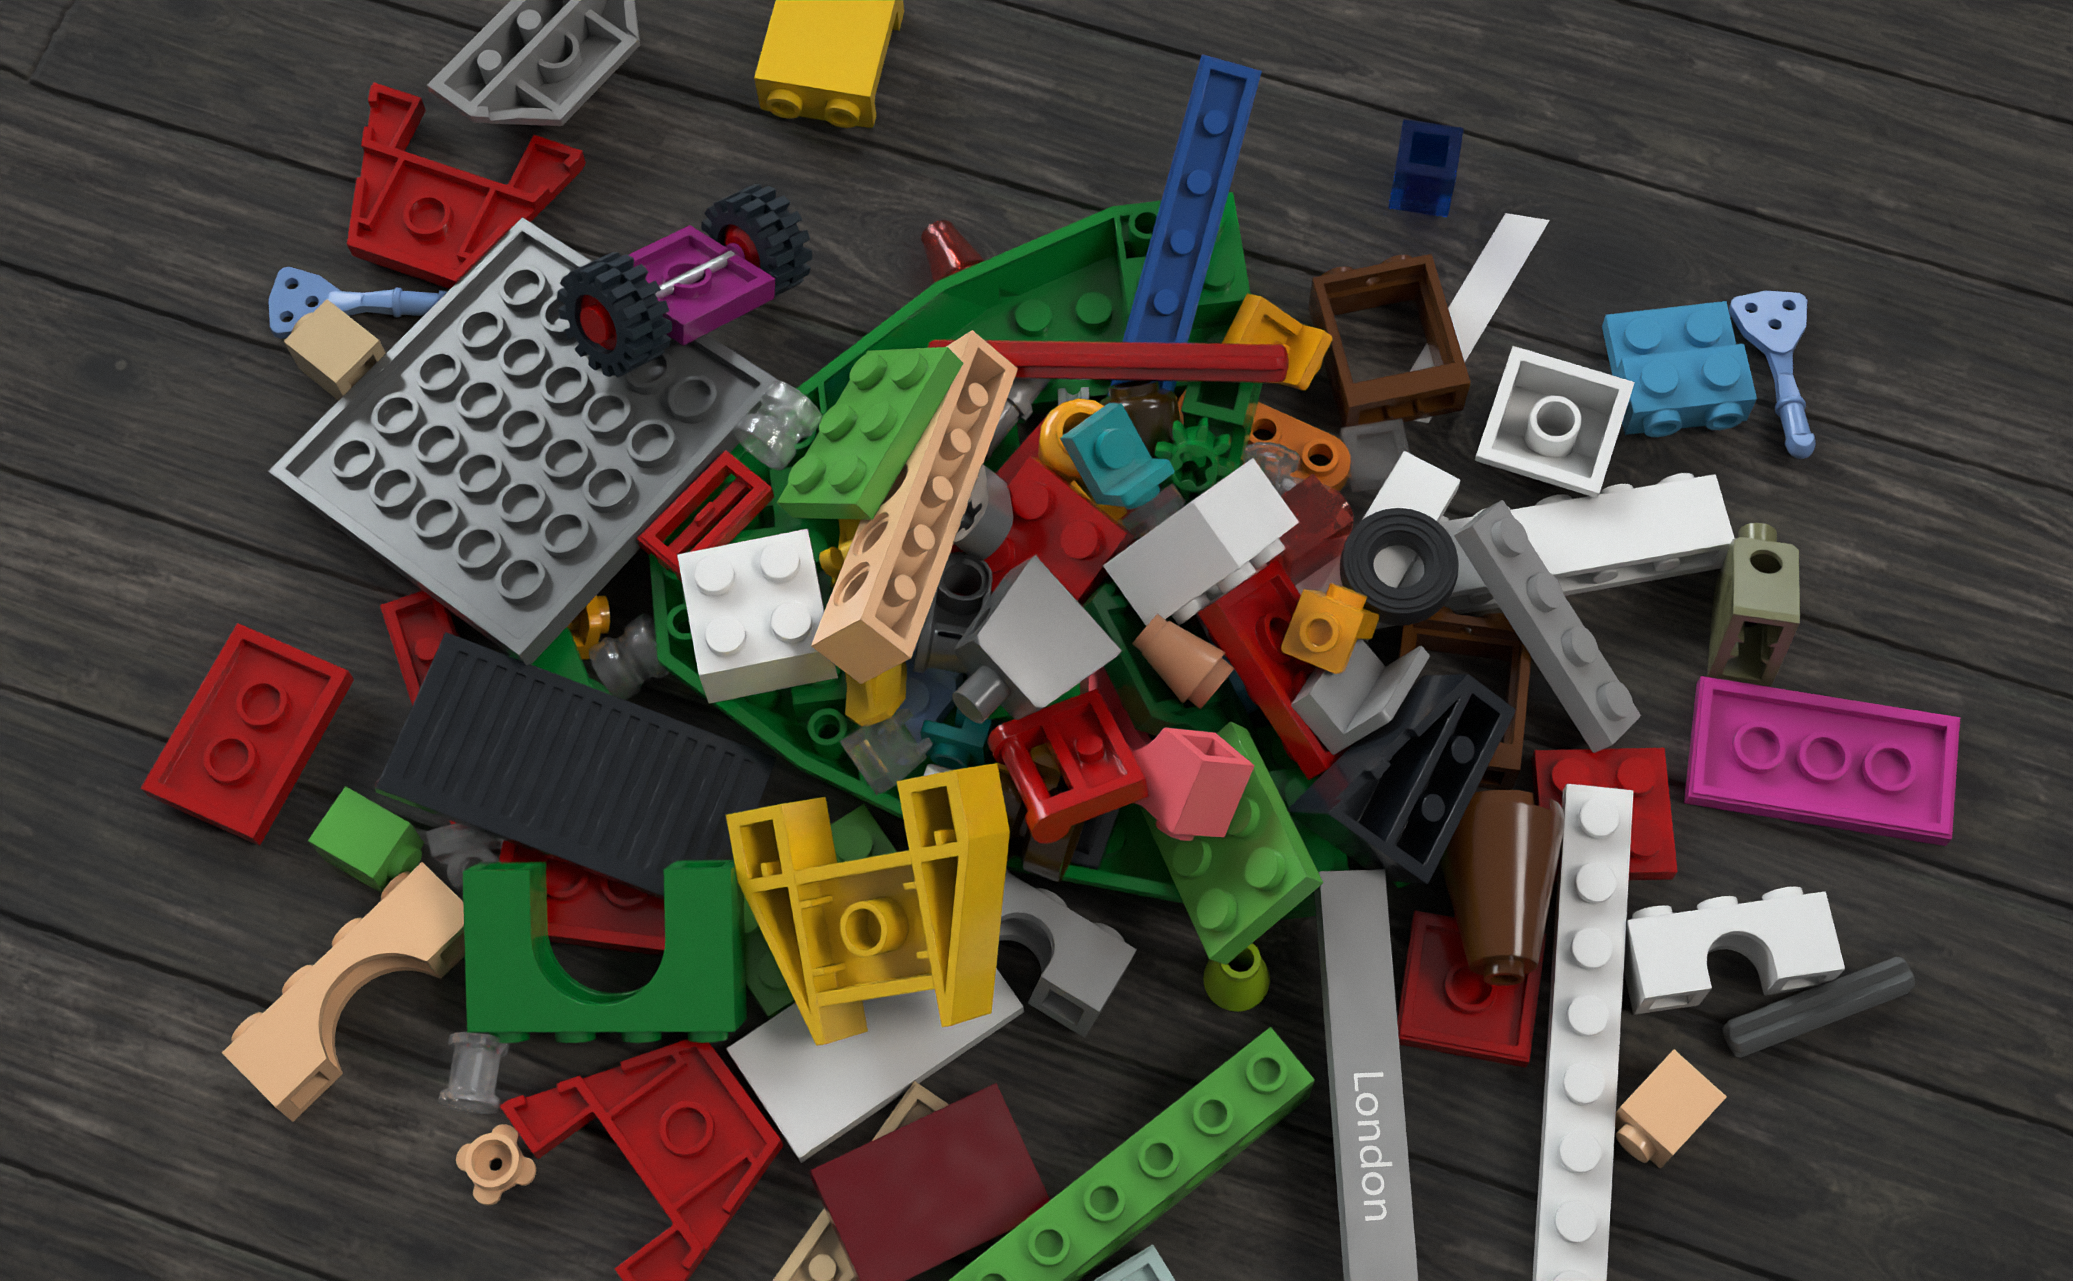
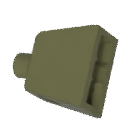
M1750 523L1739 529L1738 538L1732 539L1716 580L1707 677L1771 687L1800 624L1799 550L1793 544L1777 542V531L1772 526L1764 523ZM1745 621L1757 623L1752 627H1745Z

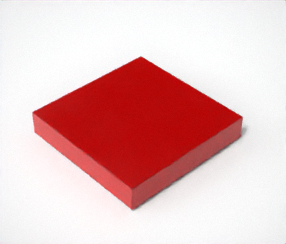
M1414 911L1397 1014L1399 1045L1526 1068L1530 1061L1546 934L1543 936L1537 969L1524 974L1525 980L1519 984L1496 986L1485 983L1483 975L1476 974L1470 970L1454 917Z

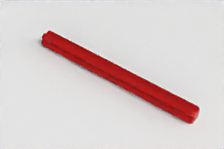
M935 339L929 342L928 348L946 347L956 340ZM985 340L1018 368L1015 376L1016 379L1281 383L1286 379L1289 367L1286 347L1281 344Z

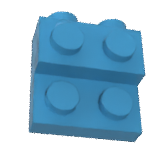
M1726 301L1608 314L1605 316L1602 330L1612 376L1635 382L1622 421L1625 435L1645 433L1649 437H1663L1671 435L1681 428L1706 426L1711 430H1724L1732 428L1742 421H1747L1757 397L1744 344H1736Z

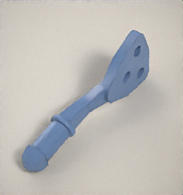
M284 267L278 272L269 296L270 329L275 337L280 339L287 338L297 321L304 315L314 312L326 299L348 316L364 312L390 314L394 317H401V315L424 316L447 292L440 290L439 293L403 291L400 287L394 290L365 293L340 291L320 275L292 267ZM290 284L298 285L295 289L287 288ZM310 302H318L317 306L308 307ZM285 317H293L290 322L282 321Z
M1761 291L1734 297L1729 306L1730 316L1743 337L1766 355L1775 382L1777 402L1775 413L1780 417L1786 438L1784 444L1789 454L1794 458H1807L1814 451L1816 445L1815 436L1810 431L1805 414L1806 402L1800 396L1793 376V351L1806 328L1807 299L1800 293ZM1770 326L1776 327L1778 330L1772 329Z

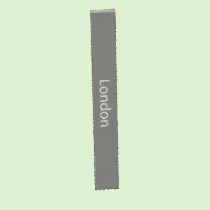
M1385 869L1321 871L1318 873L1323 884L1314 892L1344 1281H1418Z

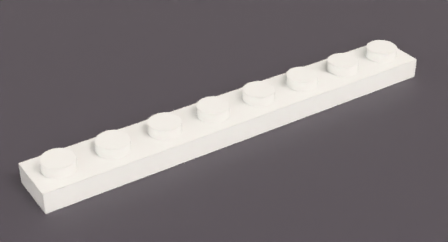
M1566 784L1563 789L1562 809L1564 811L1565 826L1558 861L1532 1281H1607L1633 790Z

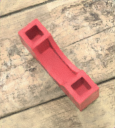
M1104 666L1081 681L1080 695L1098 689L1146 778L1149 797L1133 803L1141 805L1156 818V827L1170 837L1183 841H1191L1194 836L1224 838L1255 765L1218 734L1213 732L1164 728L1152 741L1148 733L1135 729L1127 711L1120 702L1119 696Z

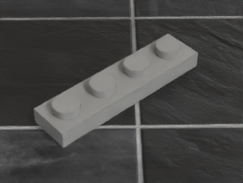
M1501 500L1480 512L1455 533L1454 537L1590 749L1595 753L1613 745L1639 719L1641 714L1633 704L1628 689L1619 682L1601 654L1594 636L1584 627L1567 601L1559 581L1548 571L1528 540L1523 525L1514 518L1505 502Z

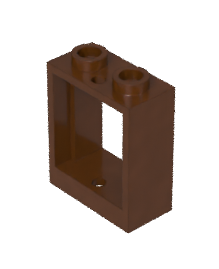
M1432 254L1418 257L1396 255L1378 265L1358 269L1347 266L1336 267L1326 271L1321 276L1312 278L1308 308L1314 328L1322 329L1332 336V341L1323 357L1344 434L1464 410L1471 381ZM1415 300L1435 367L1353 383L1334 315Z
M1443 606L1437 613L1424 621L1400 626L1396 660L1415 648L1422 646L1425 650L1508 661L1504 701L1516 709V712L1478 787L1512 790L1521 769L1531 655L1506 616L1502 613H1489L1481 617L1454 614V611L1450 608Z

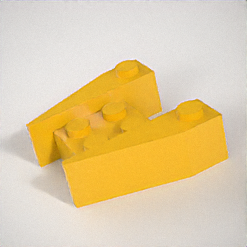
M997 763L897 781L909 850L837 863L825 797L778 804L726 815L738 883L816 1046L868 1032L863 1000L935 989L942 1027L956 1025L992 1013L1010 834Z

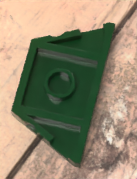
M1108 574L1082 607L1122 650L1116 658L1104 665V668L1135 729L1158 736L1164 728L1213 732L1217 734L1229 722H1233L1246 728L1259 754L1263 752L1266 748L1228 677L1201 709L1188 699L1182 704L1159 674L1142 656V652L1132 645L1146 625ZM1196 614L1178 625L1210 643ZM1172 616L1165 619L1178 625Z

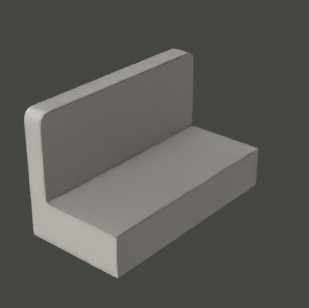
M1357 639L1345 671L1341 674H1334L1316 666L1292 702L1291 707L1334 755L1392 720L1430 655L1422 646H1419L1385 667L1362 639Z

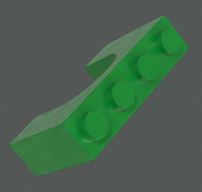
M680 860L664 869L665 949L661 964L648 984L622 993H607L588 988L573 979L557 961L548 936L546 862H480L463 871L467 1033L489 1032L490 1042L516 1043L529 1040L530 1032H555V1041L580 1043L596 1039V1032H621V1040L624 1042L644 1043L662 1039V1032H688L689 1041L708 1043L728 1039V1032H735L747 1019L744 894L737 880L734 860Z

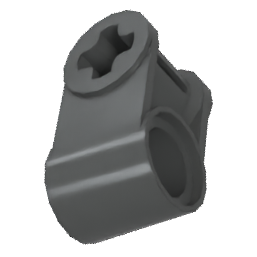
M965 552L950 553L918 638L913 672L924 673L927 668L967 674L968 678L972 675L968 668L957 658L954 649L990 598L993 581L992 571L984 560L975 561ZM954 593H961V594H964V595H966V596H959V595H956V594H954Z

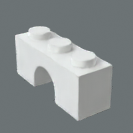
M1785 887L1765 893L1762 896V901L1738 904L1736 897L1722 896L1699 903L1697 905L1698 910L1673 913L1670 906H1653L1636 911L1632 914V919L1626 922L1624 975L1633 1015L1699 1005L1712 989L1707 969V954L1720 949L1737 951L1754 964L1760 977L1764 996L1812 989L1835 980L1845 970L1826 891L1803 895L1801 887Z

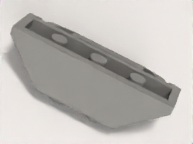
M511 0L427 84L429 92L473 123L563 126L640 46L635 0Z

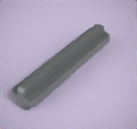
M1893 957L1731 1019L1722 1028L1723 1035L1732 1054L1735 1057H1744L1908 994L1915 987V979L1907 962L1902 957Z

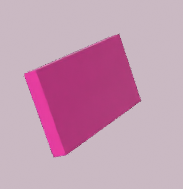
M1701 676L1696 684L1684 803L1946 846L1952 840L1960 717Z

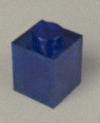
M1403 119L1388 209L1448 217L1456 183L1464 128Z

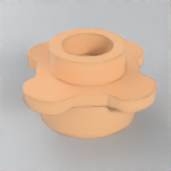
M501 1124L496 1126L492 1133L484 1134L475 1139L471 1144L463 1145L457 1153L456 1164L460 1170L467 1172L475 1185L473 1196L483 1205L496 1204L503 1192L515 1185L526 1186L535 1178L536 1165L532 1159L524 1157L518 1146L519 1133L510 1125ZM494 1159H501L502 1167L497 1171L491 1170V1162Z

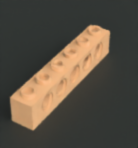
M973 330L946 346L964 364L873 520L860 521L811 644V647L860 684L911 659L954 544L953 541L961 525L960 522L967 509V503L971 497L975 481L978 478L979 470L985 460L1018 370L1017 367Z

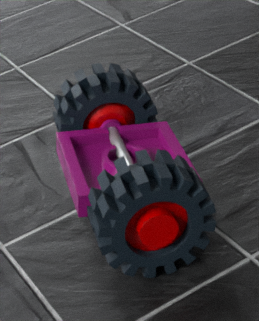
M754 184L713 203L712 206L707 208L704 213L707 219L702 221L701 230L709 234L708 236L689 225L629 255L625 254L620 257L619 252H612L569 272V275L564 276L560 282L564 288L558 290L557 299L565 304V306L558 308L560 319L568 320L570 325L564 331L568 339L575 336L579 343L575 351L580 357L588 354V365L595 371L602 368L604 376L611 377L616 375V377H620L664 354V349L669 347L671 342L669 337L685 345L798 286L804 281L803 278L809 275L811 267L806 262L812 260V250L803 246V243L810 240L808 230L800 231L796 224L803 220L799 212L795 211L790 214L787 210L790 201L784 195L776 198V189L770 186L762 189L761 184Z

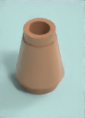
M1158 613L1132 643L1142 652V656L1154 668L1182 704L1188 699L1199 709L1205 705L1234 670L1222 658L1226 652L1171 621H1166Z

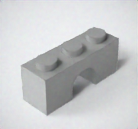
M1006 869L999 941L1011 940L1025 945L1036 955L1041 966V977L1028 1004L1085 1038L1122 978L1137 949L1125 943L1122 936L1113 928L1102 923L1090 922L1067 908L1065 902L1055 893L1042 888L1035 889L1012 875Z

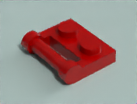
M1098 689L1048 706L1019 720L1013 719L997 726L988 737V746L995 760L1001 765H1006L1028 812L1025 822L1034 840L1039 843L1048 844L1056 842L1068 833L1070 827L1149 797L1146 778ZM1046 743L1069 788V791L1051 797L1030 755L1032 748Z

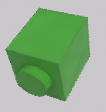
M346 786L308 840L324 861L380 893L396 876L405 871L412 872L419 865L422 856L420 849L424 845V841L411 823Z

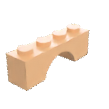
M423 862L412 872L405 871L399 874L385 887L381 894V901L364 918H355L349 921L337 932L332 941V948L313 966L306 965L300 968L286 981L282 988L283 995L264 1013L258 1012L251 1015L237 1027L232 1035V1043L222 1054L275 1108L294 1122L343 1074L336 1055V1027L341 1012L357 990L369 981L395 971H417L441 979L465 956L463 901Z

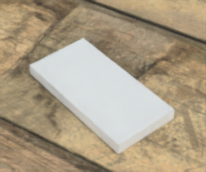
M997 968L992 1013L956 1025L941 1026L935 989L863 1000L868 1032L816 1046L797 1004L794 1003L726 1049L802 1163L907 1092L914 1081L919 1084L1024 1012L1023 1005Z

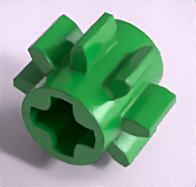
M1206 417L1202 418L1198 427L1186 429L1178 420L1174 421L1172 428L1173 443L1162 441L1156 444L1155 456L1159 459H1168L1175 470L1171 476L1160 484L1173 481L1181 488L1180 495L1183 501L1188 499L1191 492L1207 491L1214 486L1217 475L1227 477L1234 472V462L1227 458L1219 457V455L1225 453L1231 447L1230 435L1225 434L1216 438L1208 430L1209 422ZM1190 450L1196 458L1206 455L1205 466L1198 467L1193 460L1183 463L1184 452Z

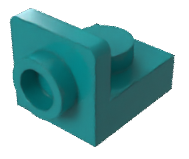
M1122 403L1106 404L1060 437L1096 504L1122 506L1126 509L1140 507L1155 498L1160 492L1158 484L1175 472L1168 459H1154L1150 456Z
M957 708L955 727L931 720H924L920 731L923 751L937 765L953 770L988 765L992 755L988 746V737L1003 721L986 719L983 723L979 724L966 717L959 708Z

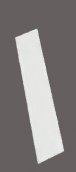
M1505 213L1448 308L1464 362L1550 220ZM1428 343L1410 372L1435 367ZM1432 417L1413 421L1429 423Z

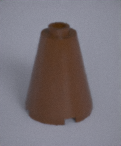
M1520 790L1475 792L1439 861L1469 968L1472 972L1483 975L1485 983L1496 986L1519 984L1525 980L1524 974H1528L1538 967L1565 826L1564 811L1558 802L1549 798L1550 810L1536 806L1533 803V793Z

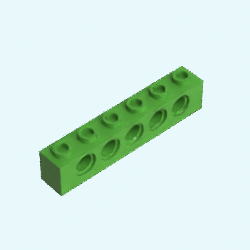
M1271 1027L1268 1028L949 1281L1082 1280L1305 1102L1310 1096L1315 1079Z

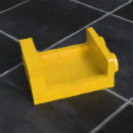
M776 0L754 76L760 108L782 118L792 119L801 116L825 120L841 128H852L855 126L874 127L876 120L875 95L892 30L900 31L904 15L903 0Z

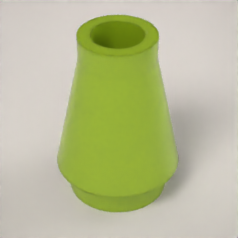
M1253 943L1227 965L1210 959L1204 970V987L1208 996L1216 1005L1229 1011L1239 1012L1254 1008L1264 999L1269 989V970L1261 958L1258 948ZM1239 964L1247 967L1249 970L1237 972L1230 967Z

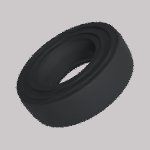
M1406 508L1381 510L1363 519L1347 537L1340 558V578L1343 587L1367 596L1363 608L1379 614L1378 622L1396 626L1419 623L1437 613L1452 595L1459 570L1457 550L1446 529L1432 517ZM1400 545L1414 550L1422 559L1424 575L1420 581L1407 588L1388 586L1375 573L1373 562L1376 555L1389 546Z

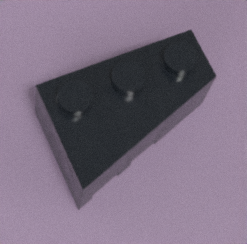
M1469 674L1422 676L1411 687L1392 720L1356 741L1287 810L1293 818L1367 870L1385 869L1386 881L1428 884L1516 709Z

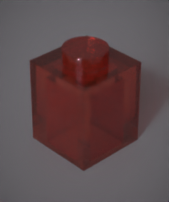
M1314 474L1281 495V498L1299 523L1279 537L1286 549L1266 563L1269 565L1278 560L1295 586L1341 555L1344 543L1353 528L1354 516L1347 500L1336 489L1331 488L1327 490Z

